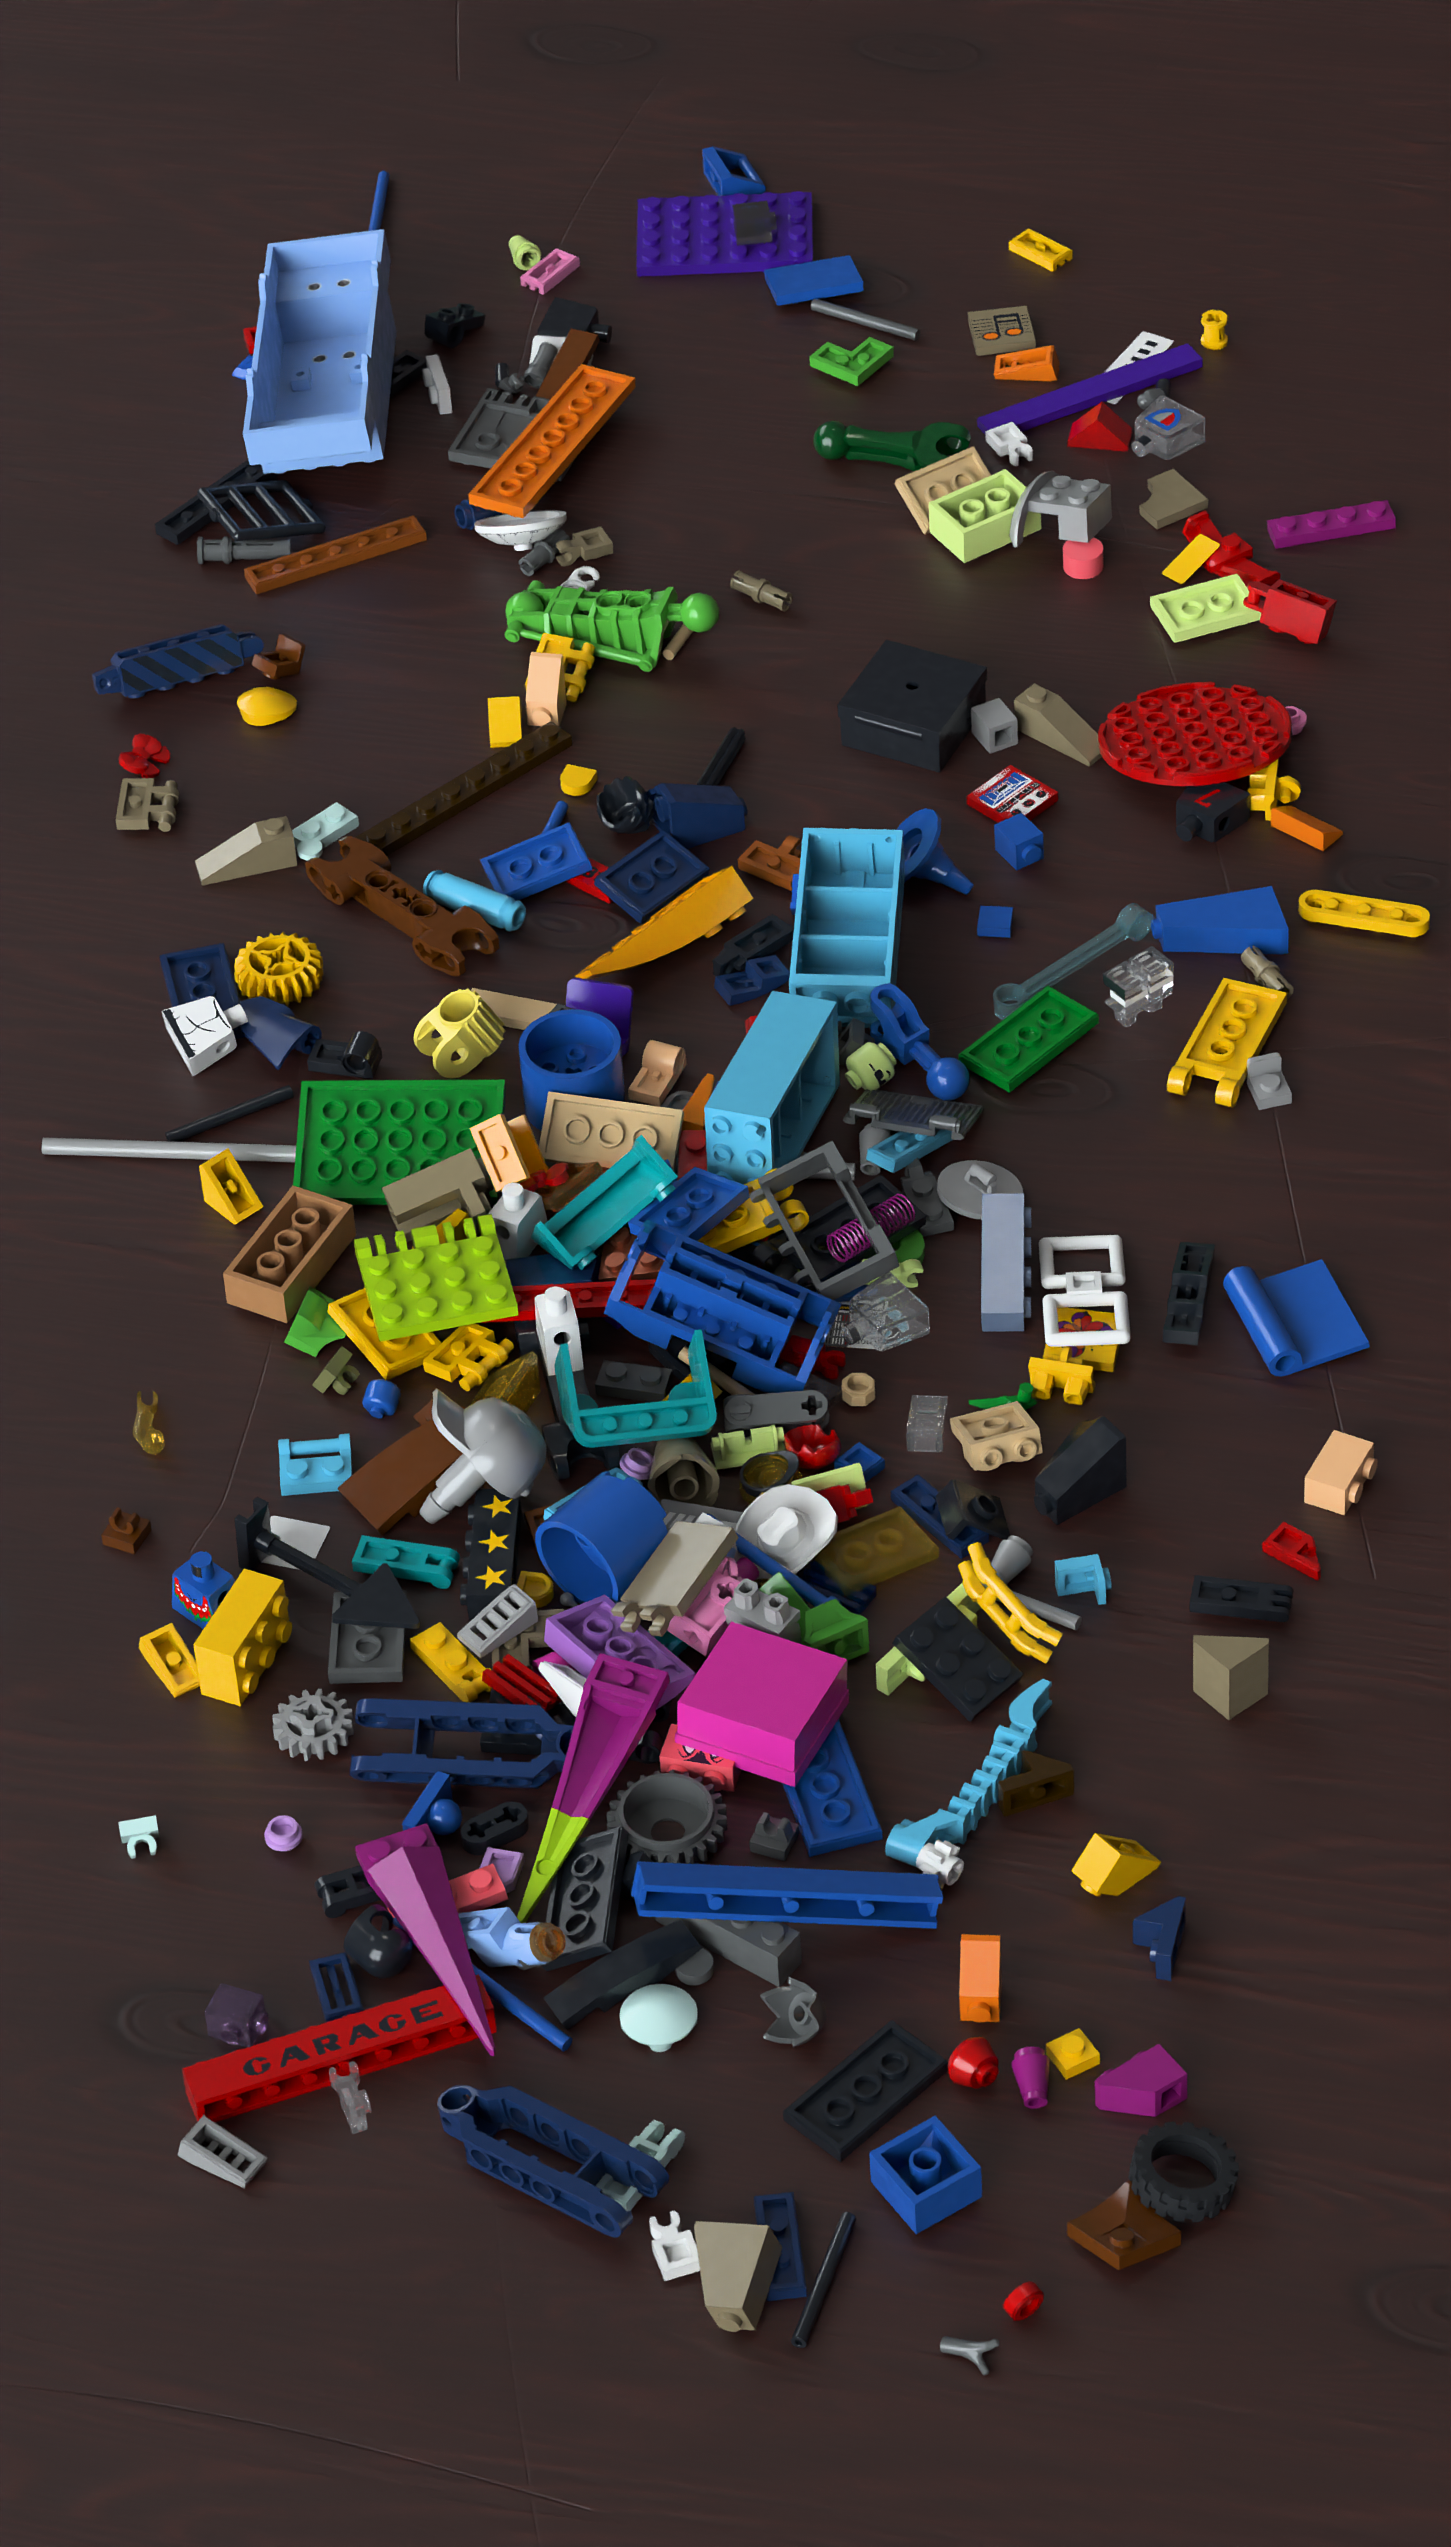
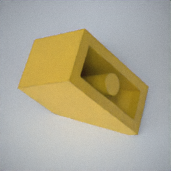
M1095 1833L1071 1871L1082 1880L1080 1885L1089 1893L1098 1897L1101 1894L1119 1896L1156 1870L1161 1861L1135 1840Z

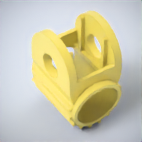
M469 988L466 990L459 989L444 997L439 1005L418 1023L414 1032V1043L421 1053L433 1056L434 1068L441 1076L450 1079L458 1078L469 1073L483 1058L490 1056L497 1050L501 1041L504 1040L503 1033L505 1029L502 1027L504 1023L475 990L471 992ZM436 1029L442 1036L432 1038V1033ZM456 1051L461 1058L451 1061V1056Z

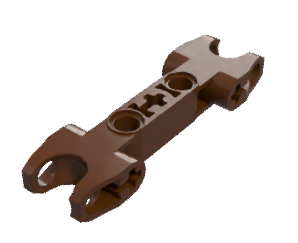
M345 836L338 841L340 844V855L343 857L342 860L329 862L316 857L305 862L307 876L324 897L337 905H342L351 898H354L370 911L413 938L412 946L416 955L433 969L452 976H460L467 971L465 969V958L461 952L477 950L485 954H492L500 949L498 935L479 913L468 906H462L453 913H450L434 900L392 874L391 863L386 854L369 842L352 836Z

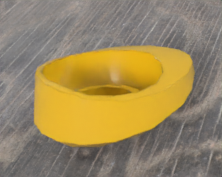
M256 687L241 694L238 697L237 705L246 723L254 726H265L291 716L297 708V700L291 694L279 689Z

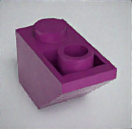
M1160 2044L1147 2051L1138 2052L1131 2060L1115 2069L1105 2071L1099 2078L1095 2079V2105L1100 2110L1156 2117L1187 2099V2073Z

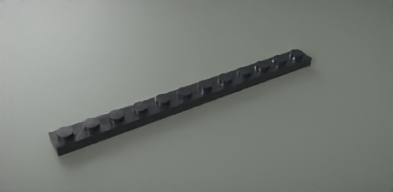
M407 349L394 358L390 397L422 375V369L427 368L425 358ZM248 459L209 487L265 482L272 480L279 474H264L262 465H250ZM196 495L155 523L156 534L179 545L213 521L209 516L210 510ZM228 497L215 498L226 511L234 506Z

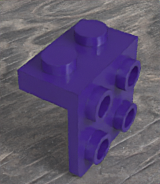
M576 977L570 979L567 983L566 1006L573 1009L591 1011L610 1020L620 1034L622 1057L629 1051L634 993L632 987Z

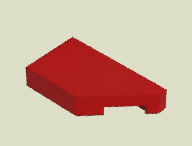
M1283 1522L1262 1542V1552L1317 1581L1321 1578V1567L1318 1563L1315 1541L1311 1535Z

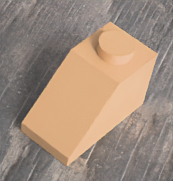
M531 652L526 691L528 725L542 727L551 721L559 727L567 705L563 655Z

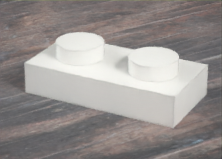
M438 354L426 356L427 368L422 369L425 387H428L431 404H437L440 415L452 413L450 388Z

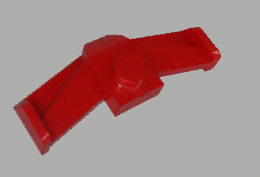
M1202 511L1187 519L1182 532L1189 543L1199 534H1203L1220 544L1216 551L1202 564L1211 574H1216L1221 578L1238 574L1246 587L1250 581H1257L1272 586L1280 579L1279 572L1275 570L1269 571L1249 560L1253 558V548L1235 532L1222 538L1207 511Z

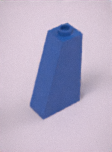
M1272 886L1156 905V919L1151 920L1153 938L1159 939L1164 952L1242 954L1248 947L1252 950V946H1257L1263 954H1288L1289 928Z

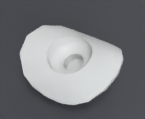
M785 1484L773 1487L757 1497L743 1512L737 1522L735 1532L796 1574L834 1537L837 1532L838 1516L828 1500L811 1488ZM738 1552L739 1558L745 1557V1556H743L741 1553ZM757 1566L759 1577L756 1581L765 1584L772 1576Z

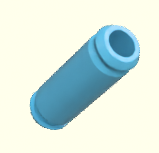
M442 870L429 873L423 885V893L437 904L455 911L462 906H468L479 913L488 924L505 928L507 931H514L519 929L524 922L526 908L520 900L515 901L510 896L450 873H443Z

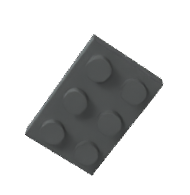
M403 1590L405 1596L407 1597V1590ZM334 1592L332 1614L349 1596L342 1592ZM331 1622L328 1665L329 1684L403 1682L406 1628L336 1624Z

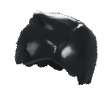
M625 776L623 780L615 778L611 784L604 785L603 792L597 795V813L605 827L613 832L623 834L640 833L649 828L650 820L654 814V801L649 798L647 792L638 781Z

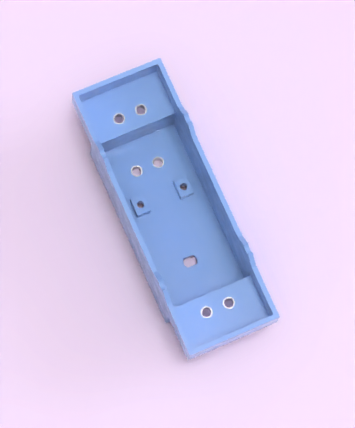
M384 229L270 243L267 246L264 273L259 274L260 280H258L260 306L252 367L247 369L246 375L248 397L243 428V438L250 465H262L264 474H281L297 469L313 470L317 467L330 465L344 466L347 463L362 461L371 463L384 459L396 340V327L388 294L391 258Z

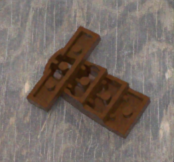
M433 1399L413 1416L420 1425L419 1427L384 1449L337 1488L349 1503L382 1536L408 1512L414 1518L420 1513L419 1510L429 1493L437 1488L436 1481L463 1454L437 1429L432 1417ZM487 1481L482 1485L484 1489H495Z

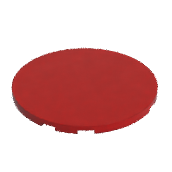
M1215 682L1174 684L1140 693L1137 695V700L1129 704L1122 702L1107 714V720L1105 723L1100 724L1098 731L1100 754L1109 766L1130 778L1167 786L1210 785L1251 775L1280 758L1289 747L1292 739L1290 714L1275 698L1271 696L1262 697L1257 695L1256 689L1233 684L1231 688L1216 687Z

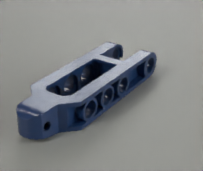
M376 1698L361 1699L357 1701L355 1722L357 1724L370 1728L414 1730L412 1754L382 1753V1756L356 1757L352 1755L350 1776L358 1780L370 1782L428 1784L434 1774L440 1771L450 1775L451 1785L538 1789L557 1772H562L574 1726L557 1724L540 1705ZM435 1731L536 1735L541 1741V1754L536 1759H532L531 1762L503 1761L500 1757H494V1761L466 1760L465 1756H457V1759L433 1758Z
M458 2085L447 2089L438 2098L437 2106L443 2129L448 2135L464 2142L467 2163L613 2238L619 2237L633 2222V2216L631 2211L626 2212L617 2201L604 2195L602 2189L596 2187L602 2177L607 2173L612 2176L614 2181L628 2188L632 2186L638 2190V2193L650 2198L655 2197L669 2182L668 2172L652 2156L512 2086L482 2091L470 2086ZM512 2128L583 2165L574 2175L566 2171L561 2173L541 2163L539 2157L535 2155L529 2157L510 2147L507 2141L503 2139L498 2141L492 2137L499 2130Z

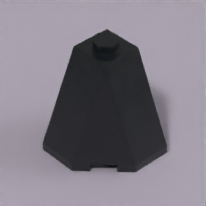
M1105 1416L1097 1417L1092 1421L1088 1419L1077 1423L1035 1478L1034 1504L1037 1510L1042 1515H1047L1056 1525H1059L1126 1488V1436Z

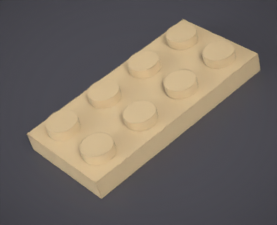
M548 1092L539 1148L545 1162L567 1163L572 1166L608 1170L632 1149L635 1140L642 1135L663 1160H669L672 1170L675 1171L684 1111Z

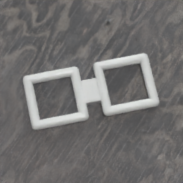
M1119 1235L1042 1238L1039 1241L1041 1284L1045 1289L1066 1288V1293L1047 1294L1043 1298L1046 1344L1050 1347L1128 1343L1131 1339L1126 1293L1122 1291L1102 1292V1287L1122 1286L1126 1281L1121 1237ZM1109 1249L1111 1273L1090 1271L1066 1272V1274L1055 1275L1053 1251ZM1114 1306L1116 1330L1059 1332L1057 1308Z

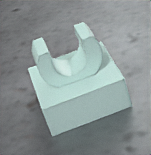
M156 1815L118 1822L122 1844L128 1843L127 1850L131 1859L136 1858L135 1846L139 1842H146L149 1845L150 1854H156L157 1846L154 1838L159 1837Z

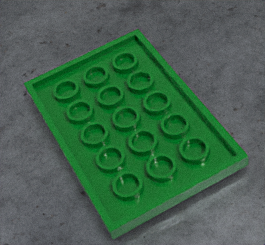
M505 1080L302 1081L293 1186L351 1205H387L382 1187L470 1148L476 1159L481 1157L469 1128L498 1114H504ZM494 1188L493 1191L489 1192L492 1204H496L499 1200V1192H496Z

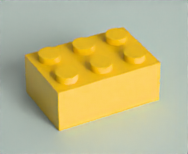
M243 1569L193 1644L202 1695L241 1706L248 1694H252L256 1690L260 1676L266 1668L271 1667L277 1650L282 1643L288 1641L292 1632V1623L289 1621L288 1615L289 1600L285 1594L284 1580Z

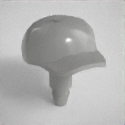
M436 1388L432 1392L433 1421L440 1433L463 1454L436 1481L437 1488L429 1493L419 1510L421 1516L430 1524L436 1523L450 1514L455 1506H463L486 1481L498 1492L509 1498L517 1499L520 1495L527 1496L534 1485L535 1478L544 1466L547 1448L541 1432L530 1417L516 1406L496 1397L479 1400L463 1409Z

